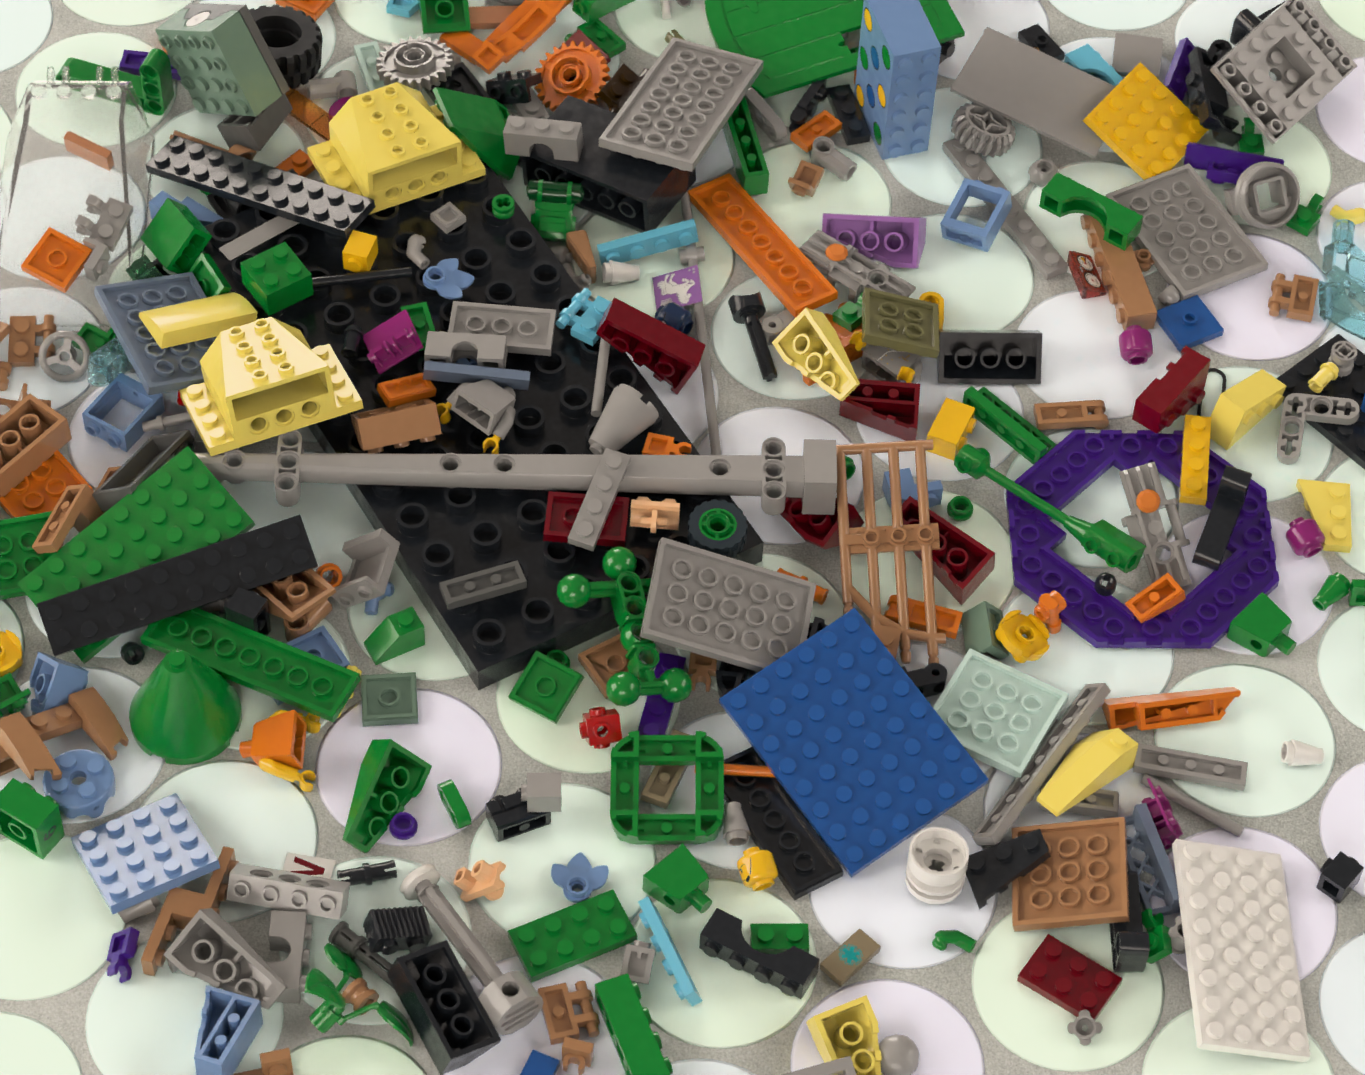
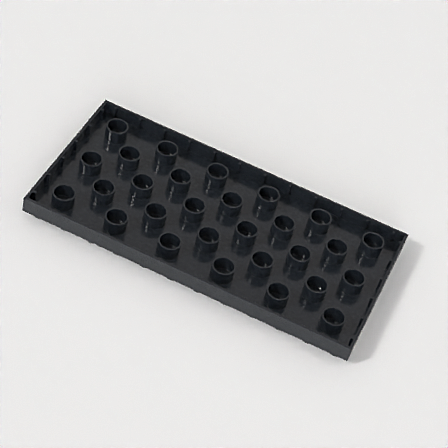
M480 157L479 159L485 167L484 176L370 214L355 229V231L377 236L378 254L370 271L411 267L412 277L313 288L312 296L270 316L267 315L242 283L240 263L286 242L312 274V277L355 273L343 269L342 251L350 235L346 239L299 223L242 255L228 260L219 250L220 247L277 217V215L252 207L204 226L212 235V238L201 253L210 254L231 286L229 293H238L248 300L258 312L256 320L273 317L299 329L311 349L316 346L330 344L361 397L363 409L308 426L325 453H368L367 450L363 451L359 446L350 414L387 407L377 392L378 383L424 372L425 350H421L379 374L375 364L371 363L367 357L369 351L364 339L359 343L358 355L355 359L344 358L343 354H341L345 339L343 332L349 325L360 326L362 332L366 334L400 313L402 306L427 302L435 331L448 332L453 301L555 309L557 321L559 313L563 308H568L572 303L571 299L573 296L581 292L515 200L513 216L508 219H499L493 215V198L499 194L510 196L511 194L493 169ZM451 202L466 215V222L446 234L430 220V213ZM414 234L422 235L426 239V244H422L424 248L421 249V252L430 260V264L423 270L411 261L406 254L408 239ZM456 258L458 259V270L473 275L474 281L468 288L462 290V298L447 299L440 296L436 290L425 287L423 275L426 270L431 266H437L441 260ZM579 309L576 315L581 317L584 311ZM555 324L551 356L507 353L505 369L529 371L530 381L528 390L513 389L516 399L514 404L516 414L511 429L504 440L500 439L498 443L499 454H593L588 441L600 418L591 415L600 338L591 346L571 336L572 326L566 325L564 329H560ZM610 345L602 412L613 389L617 385L626 384L639 391L643 395L640 399L645 404L650 401L659 414L654 424L619 449L618 452L627 455H642L648 432L674 437V444L680 442L691 444V453L683 452L681 454L700 455L626 352L621 353ZM431 380L437 390L436 396L429 397L428 399L435 402L436 405L439 403L446 404V399L461 383ZM450 410L451 419L446 424H441L440 422L442 434L435 435L436 440L420 443V439L409 441V446L394 448V445L384 446V451L375 454H491L494 447L487 448L486 452L483 453V442L487 438H492L493 434L488 436L460 415ZM345 484L374 530L383 528L400 542L395 558L396 564L478 690L524 670L536 650L544 655H547L552 650L564 652L619 627L615 619L610 597L590 598L585 605L574 609L563 605L557 596L559 581L572 573L582 575L589 582L614 581L605 574L602 568L605 553L614 548V546L596 545L594 551H590L569 543L543 541L549 491L586 494L587 491ZM618 492L616 497L630 498L625 547L632 551L637 559L634 573L640 579L652 578L658 543L662 537L689 545L687 540L688 520L691 512L693 513L697 505L700 506L702 502H709L714 499L718 501L726 500L728 503L735 505L736 503L730 496ZM638 496L648 497L651 501L662 502L665 499H675L676 503H680L678 530L656 529V533H650L651 528L631 527V500H636ZM747 520L746 543L743 545L741 552L739 551L735 557L730 558L755 565L762 561L764 542ZM518 560L527 581V588L448 610L440 591L439 582Z

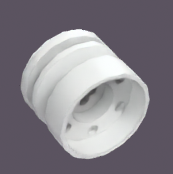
M941 827L924 829L916 834L909 845L905 872V883L909 892L918 900L928 904H944L958 897L964 888L969 860V848L965 840L957 832Z

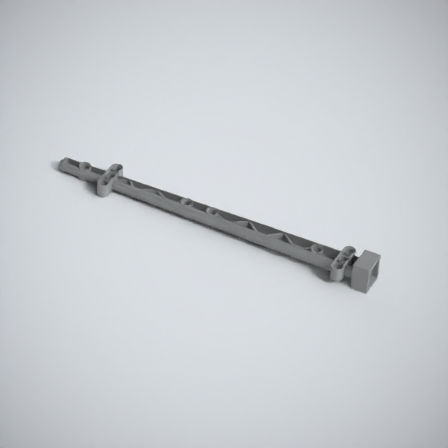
M298 430L279 435L277 453H244L238 449L210 456L209 453H195L217 480H226L231 484H241L245 481L274 482L276 500L283 507H292L299 502L302 483L588 491L602 455L304 453L302 434ZM770 437L764 440L761 455H630L631 462L618 491L624 493L761 497V508L764 513L772 516L779 515L784 511L786 497L802 498V514L834 515L837 490L836 440L804 439L802 456L786 455L785 443L777 437Z

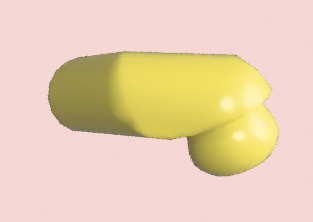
M1336 204L1330 211L1331 216L1347 226L1365 222V209L1363 208L1345 210Z

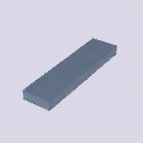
M427 360L424 363L423 380L462 384L489 379L502 388L509 386L512 389L528 390L529 371Z

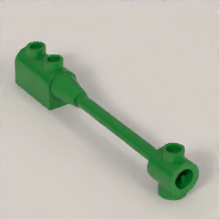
M966 444L957 453L954 466L960 473H966L976 480L986 476L1063 524L1064 528L1081 543L1086 552L1099 556L1106 561L1108 566L1116 567L1124 573L1137 568L1146 548L1144 544L1103 519L1093 524L1071 515L1068 516L991 468V456L985 448L976 449Z

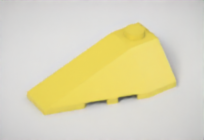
M805 308L772 342L784 362L798 369L801 374L815 381L821 388L840 401H843L860 384L835 329L822 312Z

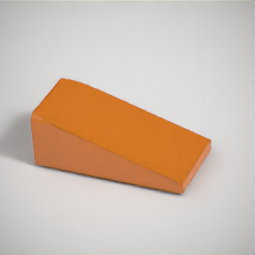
M1166 573L1125 602V606L1142 624L1185 600V591L1169 573Z

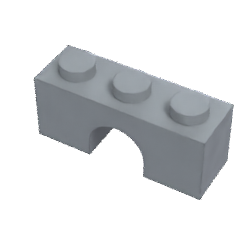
M508 115L503 130L505 154L530 157L534 144H544L551 148L554 159L578 162L584 145L582 123Z
M428 331L424 358L425 361L455 363L461 358H469L475 360L477 366L505 369L508 353L507 336Z
M271 911L269 928L270 950L283 951L289 954L283 961L266 962L288 986L275 1003H300L301 992L305 991L307 975H303L304 966L309 967L310 949H306L307 941H312L313 924L308 923L307 912Z

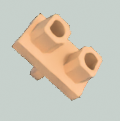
M638 496L636 500H631V527L651 528L650 533H656V529L678 530L680 503H676L675 499H665L662 502L651 501L648 497Z
M480 860L475 863L472 871L465 867L458 869L453 883L462 889L460 899L465 902L481 896H485L491 901L500 899L504 894L505 887L504 881L500 880V874L505 870L506 864L498 861L490 865L486 861Z

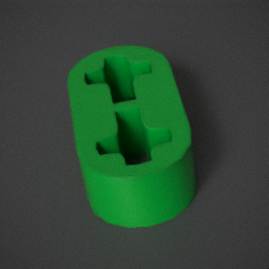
M449 779L437 784L440 799L455 828L458 830L471 825L469 811L454 782Z

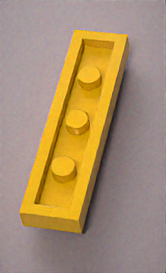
M1185 414L1179 491L1180 503L1206 505L1211 417Z

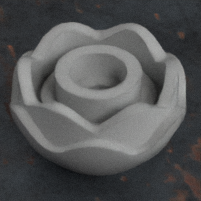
M1047 159L1035 161L1028 170L1030 180L1039 187L1046 186L1057 172L1059 173L1056 165Z

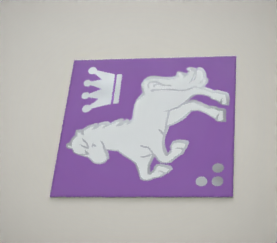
M698 265L652 278L656 311L660 306H665L671 302L684 307L703 301Z

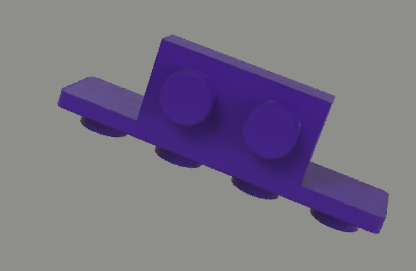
M1188 142L1183 165L1190 163L1193 168L1207 170L1206 179H1210L1213 183L1224 184L1227 182L1236 186L1240 175L1249 166L1264 161L1284 165V160Z

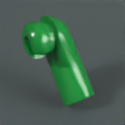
M939 930L934 934L936 937L932 941V946L943 951L949 943L971 953L977 941L958 930Z

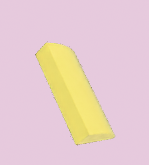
M230 292L139 312V318L159 347L163 349L217 337L220 332L229 330L232 327L255 322L258 312L243 296Z

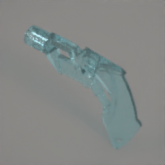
M1340 219L1333 223L1331 244L1324 246L1322 272L1328 280L1327 282L1319 280L1318 283L1319 316L1324 321L1327 318L1344 331L1365 340V314L1359 311L1350 301V299H1355L1365 308V253L1354 244L1355 224L1350 220ZM1336 253L1346 255L1345 271L1335 265Z

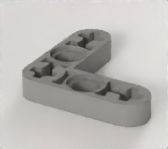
M1302 393L1289 394L1283 402L1277 442L1278 460L1286 465H1292L1299 460L1305 421L1341 425L1354 424L1359 418L1360 409L1358 403L1349 398ZM1299 403L1296 416H1292L1293 404ZM1319 404H1324L1329 410L1324 414H1319L1315 412L1314 408ZM1333 406H1337L1336 415H1333ZM1346 408L1351 409L1350 415H1344ZM1289 424H1295L1299 427V431L1290 434L1285 431V427ZM1287 441L1292 442V452L1290 455H1285Z

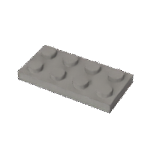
M453 301L448 332L506 335L507 352L551 356L556 310Z

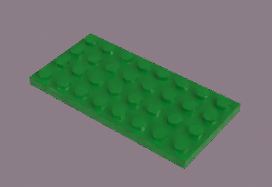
M187 446L138 485L131 495L127 494L17 584L37 607V603L248 532L256 524ZM118 636L74 650V652L85 664Z

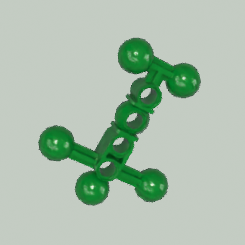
M617 546L605 553L602 568L605 574L614 581L589 582L582 575L573 573L562 578L557 586V596L560 602L568 608L576 609L582 607L590 598H611L615 619L621 632L620 642L623 648L628 651L625 657L629 659L627 664L629 672H618L612 675L607 682L606 694L611 702L617 706L626 707L635 703L639 696L661 695L665 700L673 703L681 702L690 696L692 679L683 669L671 668L663 672L660 678L655 677L654 668L659 662V654L655 649L656 644L652 640L640 637L646 608L645 595L649 593L651 578L640 579L634 573L637 559L632 551L626 547Z

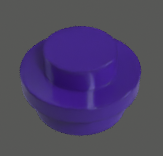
M407 812L397 813L389 823L391 835L399 840L412 838L418 830L416 819Z

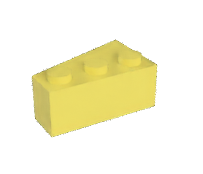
M1261 369L1222 392L1210 416V439L1225 450L1231 448L1266 415L1282 404L1286 385Z

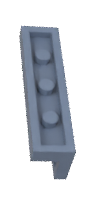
M1147 804L1135 805L1133 815L1125 817L1126 826L1133 824L1136 830L1134 838L1127 836V844H1129V847L1127 846L1128 871H1137L1140 901L1144 910L1152 909L1149 899L1153 894L1163 899L1166 905L1152 909L1153 916L1158 913H1162L1163 916L1180 913L1176 875ZM1133 847L1145 852L1146 858L1143 862L1131 856L1130 852ZM1142 871L1155 877L1156 881L1153 886L1141 881L1140 874Z

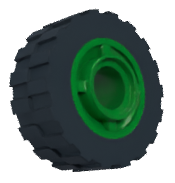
M714 499L709 502H702L700 506L697 505L694 508L693 513L691 512L687 529L689 545L723 556L735 557L739 551H742L743 545L746 543L747 518L743 515V511L740 508H737L733 503H728L726 500L718 501Z

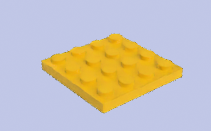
M1141 62L1082 120L1143 180L1171 170L1184 157L1188 142L1197 143L1209 130L1201 126L1199 118L1191 114V110Z

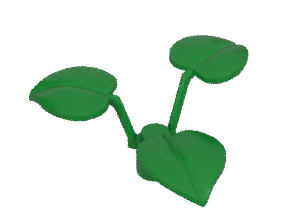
M327 943L324 946L325 954L334 966L343 971V978L335 988L331 979L320 970L313 968L308 973L304 992L314 994L325 1000L309 1016L311 1023L320 1032L326 1033L336 1022L342 1026L347 1020L375 1009L389 1025L408 1040L411 1047L414 1043V1038L408 1020L397 1008L384 1000L381 1003L374 1002L345 1016L342 1015V1012L345 1010L346 1001L340 993L341 989L349 977L355 980L363 978V974L355 960L336 946Z

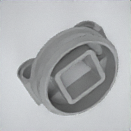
M1264 161L1249 166L1240 175L1236 186L1223 190L1228 213L1231 216L1239 215L1247 224L1262 229H1275L1286 224L1296 213L1300 202V186L1295 174L1285 165L1276 162ZM1268 183L1271 202L1278 203V205L1261 209L1257 186Z

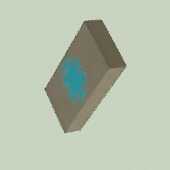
M859 928L820 963L819 969L841 987L880 952L881 946Z

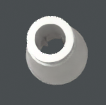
M609 260L608 263L602 264L603 283L614 285L639 280V266Z
M1291 739L1282 743L1280 759L1282 763H1287L1288 766L1321 765L1324 759L1323 748Z

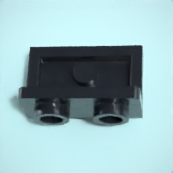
M530 69L517 71V74H511V71L498 72L497 77L485 81L487 93L492 99L501 104L531 102L529 87L542 83L541 73H531Z

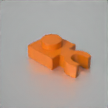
M648 432L642 455H686L681 453L690 454L691 444L687 442L674 444V437Z

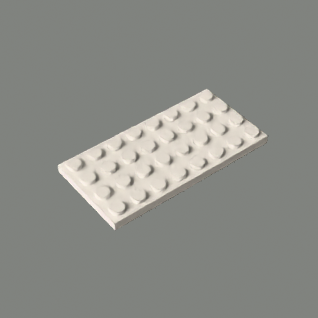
M1176 839L1172 844L1197 1048L1306 1063L1311 1058L1281 854Z

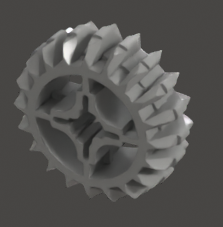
M974 102L971 104L965 103L964 106H960L952 118L951 132L954 134V138L960 140L959 144L965 145L967 150H972L975 154L980 153L983 157L989 155L994 158L995 156L1001 157L1003 154H1006L1013 145L1016 136V128L1012 125L1013 121Z

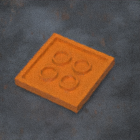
M56 450L54 455L48 460L43 461L42 465L34 472L31 471L28 477L25 476L21 483L15 488L12 487L8 494L0 497V506L11 518L50 512L55 508L67 486L87 484L92 491L93 488L59 450Z

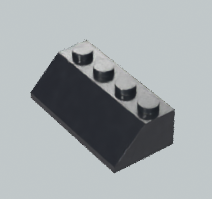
M939 329L940 351L936 359L938 383L1041 384L1042 333L1040 331Z
M447 940L396 958L387 976L440 1075L466 1066L500 1043L501 1039Z

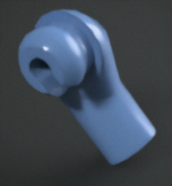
M388 582L384 595L365 602V614H378L379 601L386 596H392L394 593V585L391 582Z

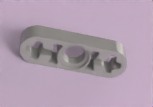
M750 87L745 94V99L751 118L773 142L786 137L787 129L782 119L755 89Z

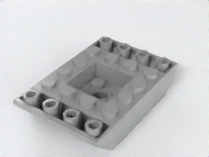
M1287 0L1217 61L1210 71L1273 145L1357 67V64L1304 0ZM1270 72L1274 73L1276 81L1271 79Z

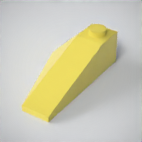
M1119 728L1091 733L1074 744L1038 795L1037 802L1058 817L1133 768L1139 744Z
M867 995L817 1014L806 1021L824 1063L851 1056L856 1075H882L880 1063L882 1058L878 1042L879 1026Z

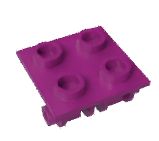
M406 309L367 332L363 337L369 351L367 357L371 363L375 364L379 374H382L424 348Z
M1147 778L1155 798L1147 797L1141 803L1147 804L1165 850H1168L1176 839H1180L1179 837L1183 835L1178 821L1173 816V809L1160 785L1155 787L1150 778Z

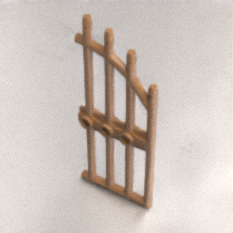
M933 439L836 445V493L842 602L844 605L843 615L854 608L852 607L854 602L871 620L872 630H874L875 624L902 629L899 641L902 664H910L911 662L910 640L926 642L929 656L928 664L939 663V658L937 657L939 655L938 644H946V633H937L932 550H940L938 523H930L925 450H933ZM915 451L919 524L903 525L899 452ZM872 453H888L892 511L891 526H876ZM861 454L865 527L849 528L845 455ZM905 551H921L926 632L909 628ZM894 552L898 624L881 615L878 553ZM867 554L870 603L852 585L851 555Z

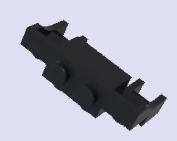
M1196 46L1188 54L1191 72L1185 78L1191 114L1199 117L1201 126L1212 130L1214 140L1233 147L1242 139L1241 134L1233 131L1239 125V121L1224 115L1229 109L1227 90L1210 71L1216 61L1210 58L1205 49Z

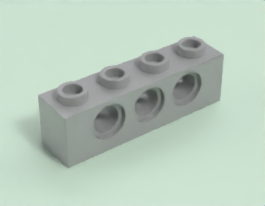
M237 863L229 874L226 900L285 911L307 912V915L340 920L347 911L351 882Z

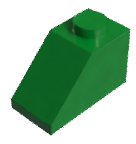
M411 606L387 616L364 641V646L374 664L378 665L424 646V625Z

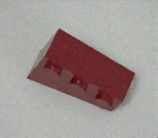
M1188 346L1181 350L1182 356L1175 364L1170 362L1166 366L1168 372L1161 380L1155 378L1135 401L1132 420L1156 434L1165 427H1170L1174 420L1184 416L1190 408L1200 404L1205 397L1206 392L1204 388L1211 359Z
M858 379L860 384L843 401H840V416L905 441L916 440L920 384Z

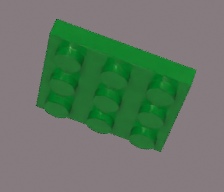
M52 511L0 520V600L26 596L17 583L55 553L38 554L32 548Z

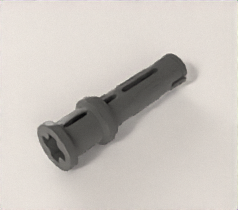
M346 921L338 923L331 931L328 941L331 944L340 946L347 952L346 955L353 960L358 959L373 973L393 987L387 976L392 964L377 952L371 953L367 938L363 935L358 936L349 928V924Z

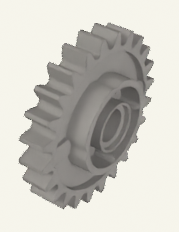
M421 35L417 39L409 36L407 41L400 38L399 43L391 42V47L385 46L384 52H379V58H376L377 75H379L380 81L384 80L385 86L398 82L422 92V88L431 90V85L440 86L439 81L446 82V76H451V70H454V58L451 48H446V43L440 44L439 39L431 41L430 36L426 39H422Z

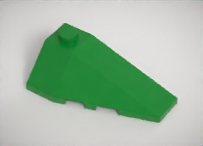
M392 739L372 740L360 766L342 840L362 853H367L387 831V826L391 819L397 813L403 812L405 810L404 806L411 798H415L421 792L432 765Z

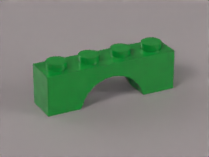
M1058 172L1041 192L1040 208L1060 218L1072 213L1086 214L1095 218L1103 227V240L1124 251L1140 233L1143 220L1142 215Z

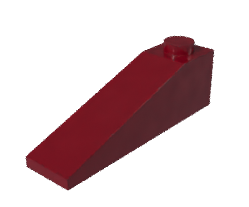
M786 497L785 509L780 515L805 541L825 550L839 546L837 498L835 500L834 515L802 514V498ZM848 503L849 528L861 527L864 524L863 519L854 505Z

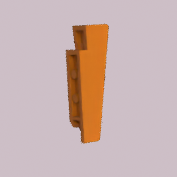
M1235 687L1110 698L1105 699L1101 707L1109 729L1119 728L1122 730L1137 725V728L1143 731L1219 721L1226 714L1225 709L1233 699L1241 695V690Z

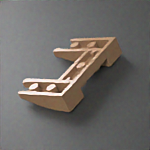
M93 686L69 694L68 703L32 716L25 718L21 712H17L0 718V745L30 780H34V771L48 770L52 774V780L62 778L61 770L43 743L46 740L82 728L107 758L112 761L117 757V751L114 747L119 742L127 747L129 739L105 700Z

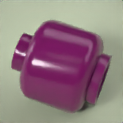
M1139 325L1127 327L1119 335L1121 358L1128 361L1131 365H1140L1147 362L1148 358L1153 354L1151 333Z
M1299 517L1289 523L1290 528L1286 532L1285 537L1296 555L1309 558L1324 548L1325 536L1314 519L1304 520L1303 517Z

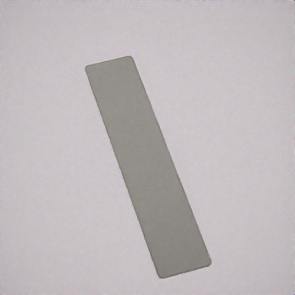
M277 216L223 245L219 250L228 260H232L299 223Z

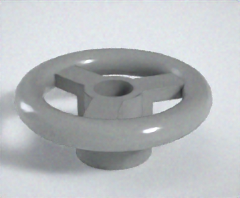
M58 331L50 334L42 342L38 358L40 366L47 376L59 382H71L85 374L90 365L91 353L88 344L81 336L71 331ZM64 338L63 345L56 350L55 355L46 358L49 346L54 341ZM72 340L75 341L82 350L83 361L81 365L77 361H75L77 357V352L75 348L71 346ZM61 352H67L70 356L69 360H63ZM59 363L71 367L75 372L66 375L59 374L53 371L49 365Z

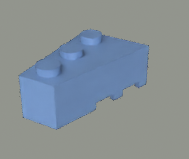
M206 985L205 1003L202 1007L201 1026L198 1030L194 1054L196 1075H233L263 1025L261 1002L258 999Z

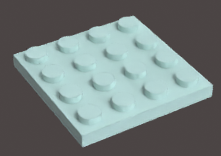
M970 648L933 708L971 757L1013 777L1021 778L1067 702L1069 694Z

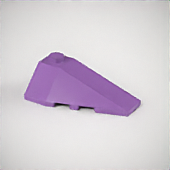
M823 213L822 232L846 246L848 244L852 245L864 256L883 262L888 266L918 268L926 242L927 218Z

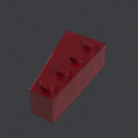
M615 297L605 310L596 332L598 336L621 353L627 352L630 354L633 362L639 367L644 365L654 372L653 377L659 382L664 380L670 384V390L677 395L698 368L706 346L695 338L678 331Z
M911 496L902 504L903 525L919 524L918 501ZM929 509L930 523H938L940 550H932L933 575L962 606L994 570L995 552ZM913 551V553L922 561L921 551Z

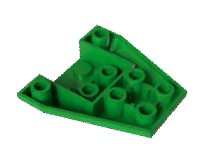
M439 87L434 88L435 104L444 115L443 123L445 127L460 138L473 152H476L493 169L497 176L500 175L508 181L511 180L520 156L505 154L503 130L508 115H510L507 107L495 99Z

